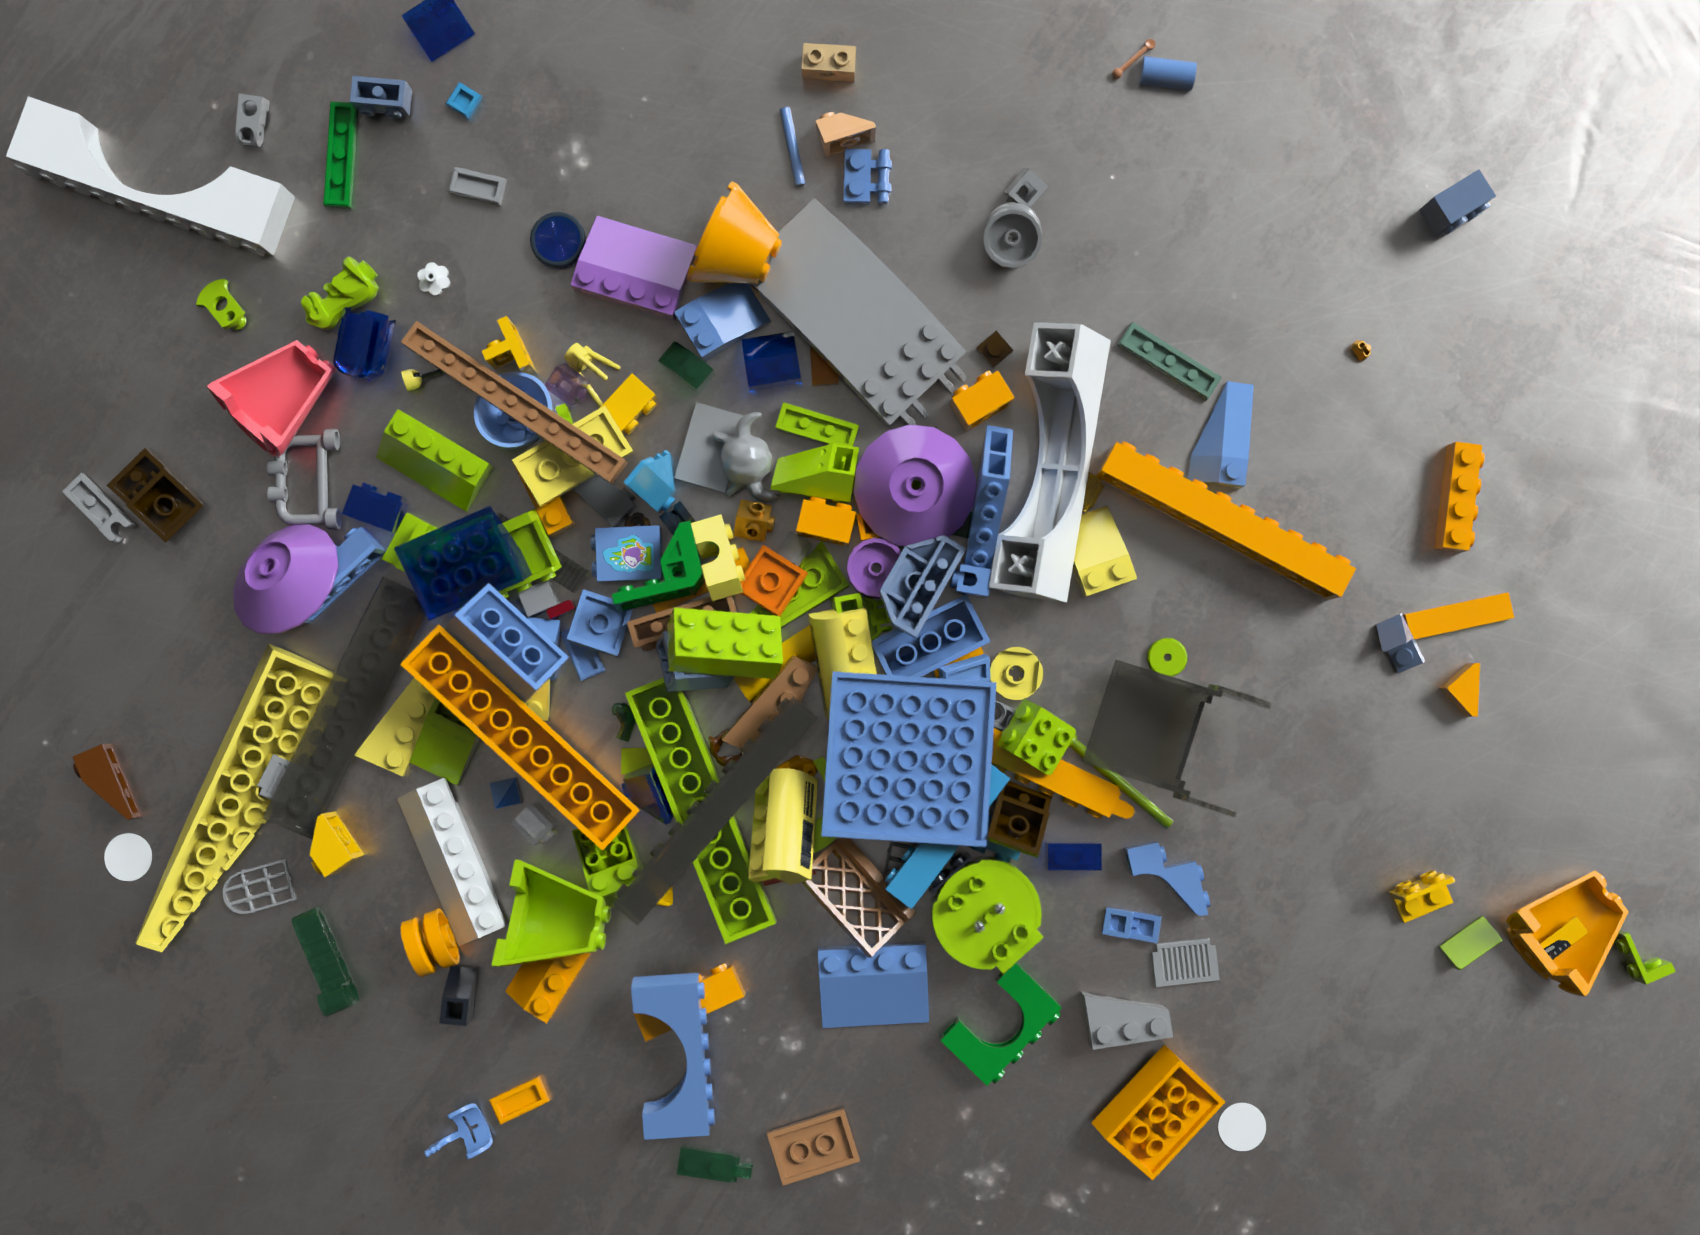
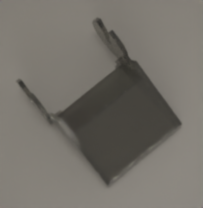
M1115 659L1082 762L1174 792L1173 798L1236 818L1237 813L1189 797L1191 791L1184 789L1186 781L1180 779L1205 703L1211 704L1213 696L1222 697L1223 695L1240 702L1244 700L1265 709H1271L1272 704L1263 699L1226 687L1209 684L1207 688Z

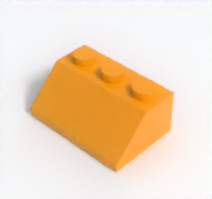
M592 952L522 964L505 992L525 1011L547 1024Z

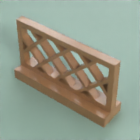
M838 837L812 862V871L822 872V885L814 884L811 880L801 882L868 958L872 957L916 914L913 908L910 909L885 889V886L888 884L884 881L885 877L850 838ZM831 852L839 859V868L827 867V856ZM827 872L839 873V886H828ZM845 874L853 875L857 879V888L845 887ZM828 891L840 892V905H833L828 900ZM845 892L857 894V907L846 906ZM863 894L873 897L875 908L863 907ZM846 911L858 912V925L849 924L846 920ZM864 913L875 914V927L864 926ZM881 914L889 915L896 924L892 928H881ZM864 931L876 932V944L872 948L864 940Z

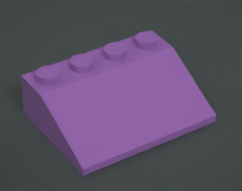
M597 216L578 259L571 287L575 292L675 321L676 315L674 312L680 307L688 281L686 279L690 265L692 266L694 254L698 245Z

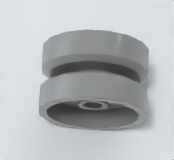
M1014 202L1002 204L991 211L985 221L983 232L985 250L991 259L1001 266L1011 268L1024 266L1033 260L1039 252L1042 242L1040 220L1035 212L1024 204ZM1011 232H1015L1017 234V237L1013 238L1011 235L1008 234Z

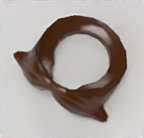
M728 728L716 737L709 736L708 739L710 741V753L717 763L734 770V765L742 760L748 752L742 750L738 755L718 756L717 753L724 742L721 740V736L730 729Z

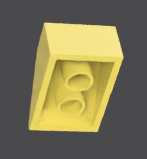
M1108 506L1081 515L1073 570L1083 598L1137 579L1129 553Z

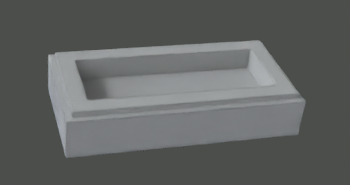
M454 167L448 193L501 206L507 180L493 175Z

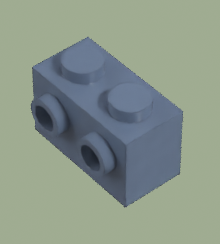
M352 76L350 103L360 114L374 116L375 113H383L390 118H401V115L410 116L412 89L405 80Z

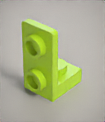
M1619 931L1617 935L1618 940L1615 941L1619 952L1625 955L1628 962L1626 968L1633 980L1647 985L1676 972L1672 962L1660 959L1659 957L1649 959L1643 965L1629 932Z

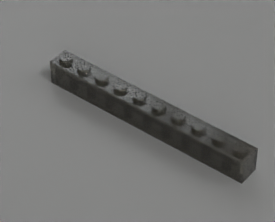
M786 697L775 709L779 714L772 721L768 718L757 729L761 733L754 742L749 739L739 750L743 754L739 760L735 762L731 759L721 771L725 776L719 783L715 780L710 783L704 790V793L707 795L701 803L695 801L685 812L689 815L685 822L681 824L677 821L668 832L671 838L665 845L659 842L650 852V855L653 857L647 865L641 863L631 874L635 878L629 886L624 883L613 895L617 899L613 905L638 926L818 719L796 698L792 697L790 701Z

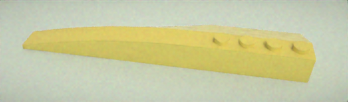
M271 644L267 645L181 831L135 942L136 945L163 952L183 927L185 920L192 912H195L209 890L211 891L215 887L220 876L231 867L254 838L256 831L270 818V814L279 803L260 796L259 793L262 788L257 785L272 755L275 754L307 768L347 683V678L294 653Z

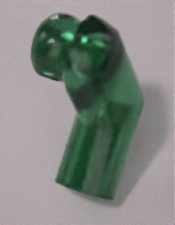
M616 702L611 709L612 714L616 715L621 724L616 738L629 742L636 720L629 705Z

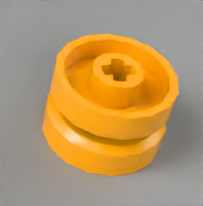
M440 908L425 913L423 922L419 918L414 917L401 923V937L404 948L418 976L422 978L435 973L438 965L446 969L459 963L460 956L456 938L446 915Z

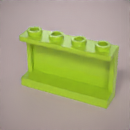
M532 509L433 553L437 563L443 561L463 603L459 606L460 609L488 583L504 598H507L509 596L508 591L515 588L517 592L524 591L533 586L532 581L539 578L541 582H545L555 577V571L562 567L536 509Z

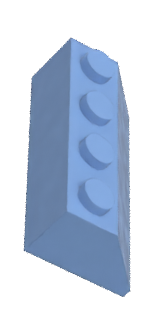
M353 528L345 535L344 538L346 540L339 547L336 545L339 567L333 589L320 609L304 623L310 624L384 556L386 549L366 528Z
M489 583L453 616L444 629L524 703L569 658Z
M967 594L931 611L916 639L897 628L871 641L886 675L922 677L990 643V640Z

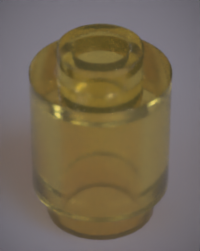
M1090 472L1088 473L1082 509L1084 513H1088L1090 508L1093 509L1105 487L1101 484L1102 479Z

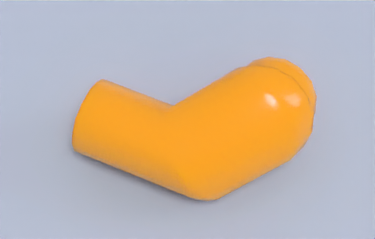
M796 755L777 766V769L800 770L813 777L817 773V767L813 760L800 755Z

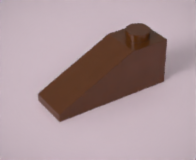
M112 743L100 744L72 757L74 760V772L82 779V782L127 820L142 817Z

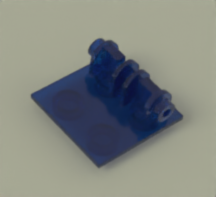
M424 0L401 15L431 62L475 34L454 0Z

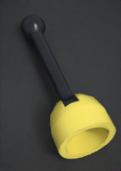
M415 369L401 371L408 392L419 388L424 378L444 373L439 369L422 374Z

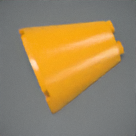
M1596 870L1514 910L1506 920L1510 924V927L1507 929L1508 936L1521 957L1543 978L1548 980L1551 977L1552 980L1560 983L1558 985L1560 989L1578 996H1586L1589 993L1629 913L1622 904V899L1617 894L1609 893L1606 890V880ZM1574 917H1577L1588 933L1552 960L1540 944Z

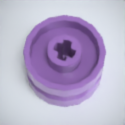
M872 538L857 545L850 554L847 564L849 582L856 592L861 593L865 597L880 599L879 591L899 558L901 551L895 544L886 539ZM874 563L880 564L881 571L879 573L872 572L871 566H874Z

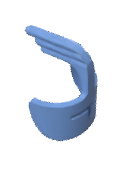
M469 1104L448 1114V1119H452L456 1123L458 1131L431 1144L424 1154L426 1157H429L446 1144L460 1137L464 1139L466 1145L467 1160L487 1150L492 1145L493 1139L488 1124L476 1104ZM463 1117L467 1119L470 1127L475 1124H478V1127L472 1129L476 1142H474L471 1132Z

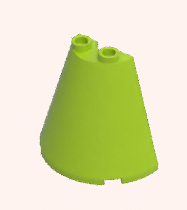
M515 859L509 886L516 892L508 932L506 940L497 939L491 966L507 967L591 953L597 949L603 950L606 942V934L604 933L605 923H609L611 918V907L606 906L604 898L526 862Z

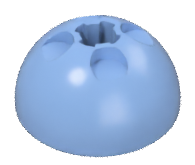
M508 372L499 375L553 411L550 394L539 379L524 372ZM477 396L474 405L475 424L481 435L490 443L505 449H521L541 439L540 436L480 396Z

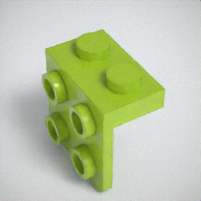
M1024 698L1017 707L1007 728L1002 732L997 745L1018 756L1043 773L1051 775L1073 740L1076 730L1046 709Z

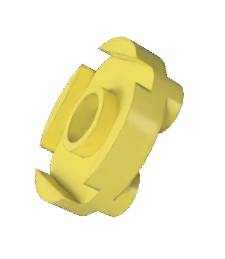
M1022 647L1007 648L998 653L990 665V682H996V692L1004 698L1022 700L1032 695L1040 687L1043 679V668L1038 658L1030 650ZM1013 666H1019V671L1024 674L1022 679L1018 677L1019 681H1013V677L1009 676V670H1013Z

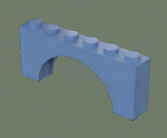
M699 973L633 977L631 985L633 1013L651 1015L669 1025L681 1040L687 1059L685 1074L677 1087L661 1099L644 1103L642 1113L644 1140L709 1136L710 1125H715L714 1108L709 1109V1100H713L712 1083L707 1084V1075H711L710 1058L705 1059V1050H709L708 1033H703V1025L707 1024L706 1008H701V999H705L704 982L699 983Z

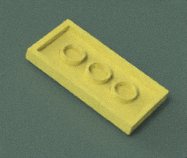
M605 406L573 424L622 458L633 453L632 448ZM546 440L512 460L540 507L596 475Z

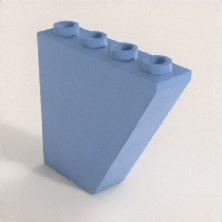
M990 425L986 427L977 473L974 506L972 507L964 565L991 569L1010 480L1013 429Z

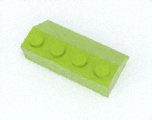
M397 409L384 430L376 455L377 459L468 512L494 469V466L399 409Z

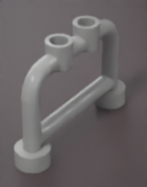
M325 429L323 435L294 436L287 449L292 446H316L317 514L291 515L287 512L288 490L286 487V475L288 466L285 460L286 450L280 457L275 456L274 460L267 462L268 475L275 476V487H268V500L270 503L275 502L278 517L288 525L326 524L328 530L340 529L342 523L340 509L328 508L327 450L339 449V432L337 429Z

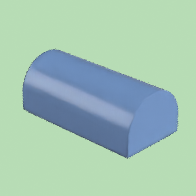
M1144 56L1142 59L1140 84L1191 91L1195 82L1197 63Z

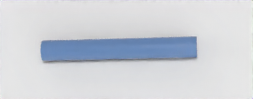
M784 107L780 109L795 187L805 185V179L790 107Z

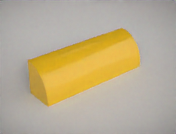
M810 625L782 643L783 665L781 668L793 655L809 663L815 661ZM740 676L733 678L750 703L754 701L760 692L762 693L772 680Z

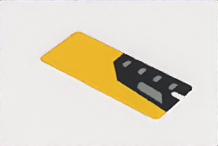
M1574 917L1540 945L1553 960L1585 936L1588 931L1580 920Z

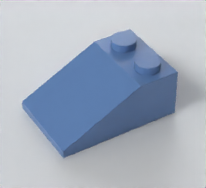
M748 283L726 284L696 298L674 312L703 362L771 323L770 318Z

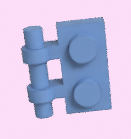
M845 149L844 203L870 204V194H878V203H888V195L891 193L889 170L892 169V160H889L890 150H879V159L871 160V149ZM871 170L879 171L878 183H870Z

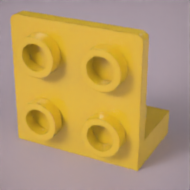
M1435 870L1421 874V879L1411 883L1408 880L1395 886L1396 890L1389 893L1401 922H1409L1454 903L1446 886L1455 882L1454 877L1443 874V872L1436 873Z

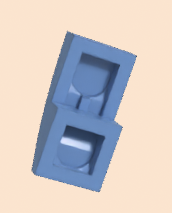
M1107 907L1102 934L1158 943L1162 916Z

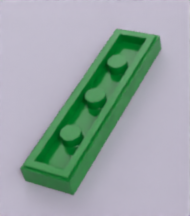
M330 101L323 205L329 208L352 209L358 111L350 102Z

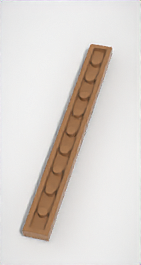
M416 321L401 340V343L406 348L611 485H613L628 464L624 458Z

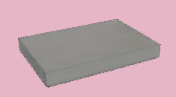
M696 402L674 479L726 493L729 479L725 475L721 459L724 443L715 440L712 435L714 431L735 436L736 425L743 415Z

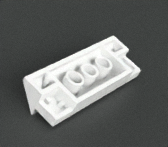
M446 778L439 779L397 798L458 946L506 927L507 924L497 903L498 897L460 806L458 802H455Z

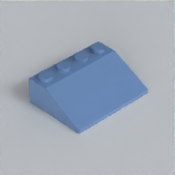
M925 941L885 943L870 958L866 956L858 945L818 947L822 1028L929 1022Z

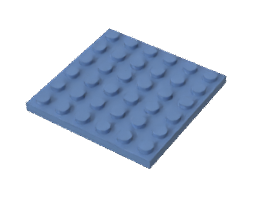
M832 672L822 836L986 847L996 682Z

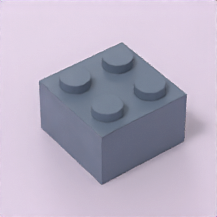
M1480 169L1434 196L1419 211L1435 236L1443 231L1448 235L1465 222L1473 220L1491 207L1489 202L1496 195Z

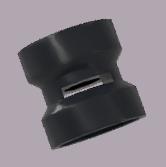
M681 501L674 505L672 511L664 512L659 516L672 535H674L679 523L687 521L691 523L696 522Z

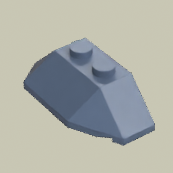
M944 535L904 547L879 591L893 626L911 637L917 638L966 551L965 547Z

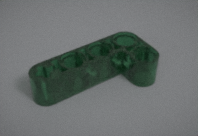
M316 906L292 917L294 930L322 992L317 995V1002L323 1015L329 1017L357 1004L360 1001L357 988L321 908Z

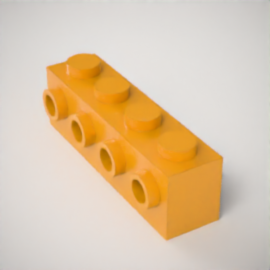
M1456 441L1446 446L1434 550L1462 553L1470 551V547L1474 544L1475 532L1472 531L1473 521L1476 520L1478 515V505H1475L1476 494L1478 495L1481 490V479H1478L1479 469L1483 467L1485 460L1482 445Z

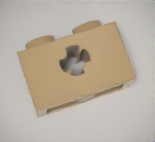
M803 43L802 79L855 81L856 46Z

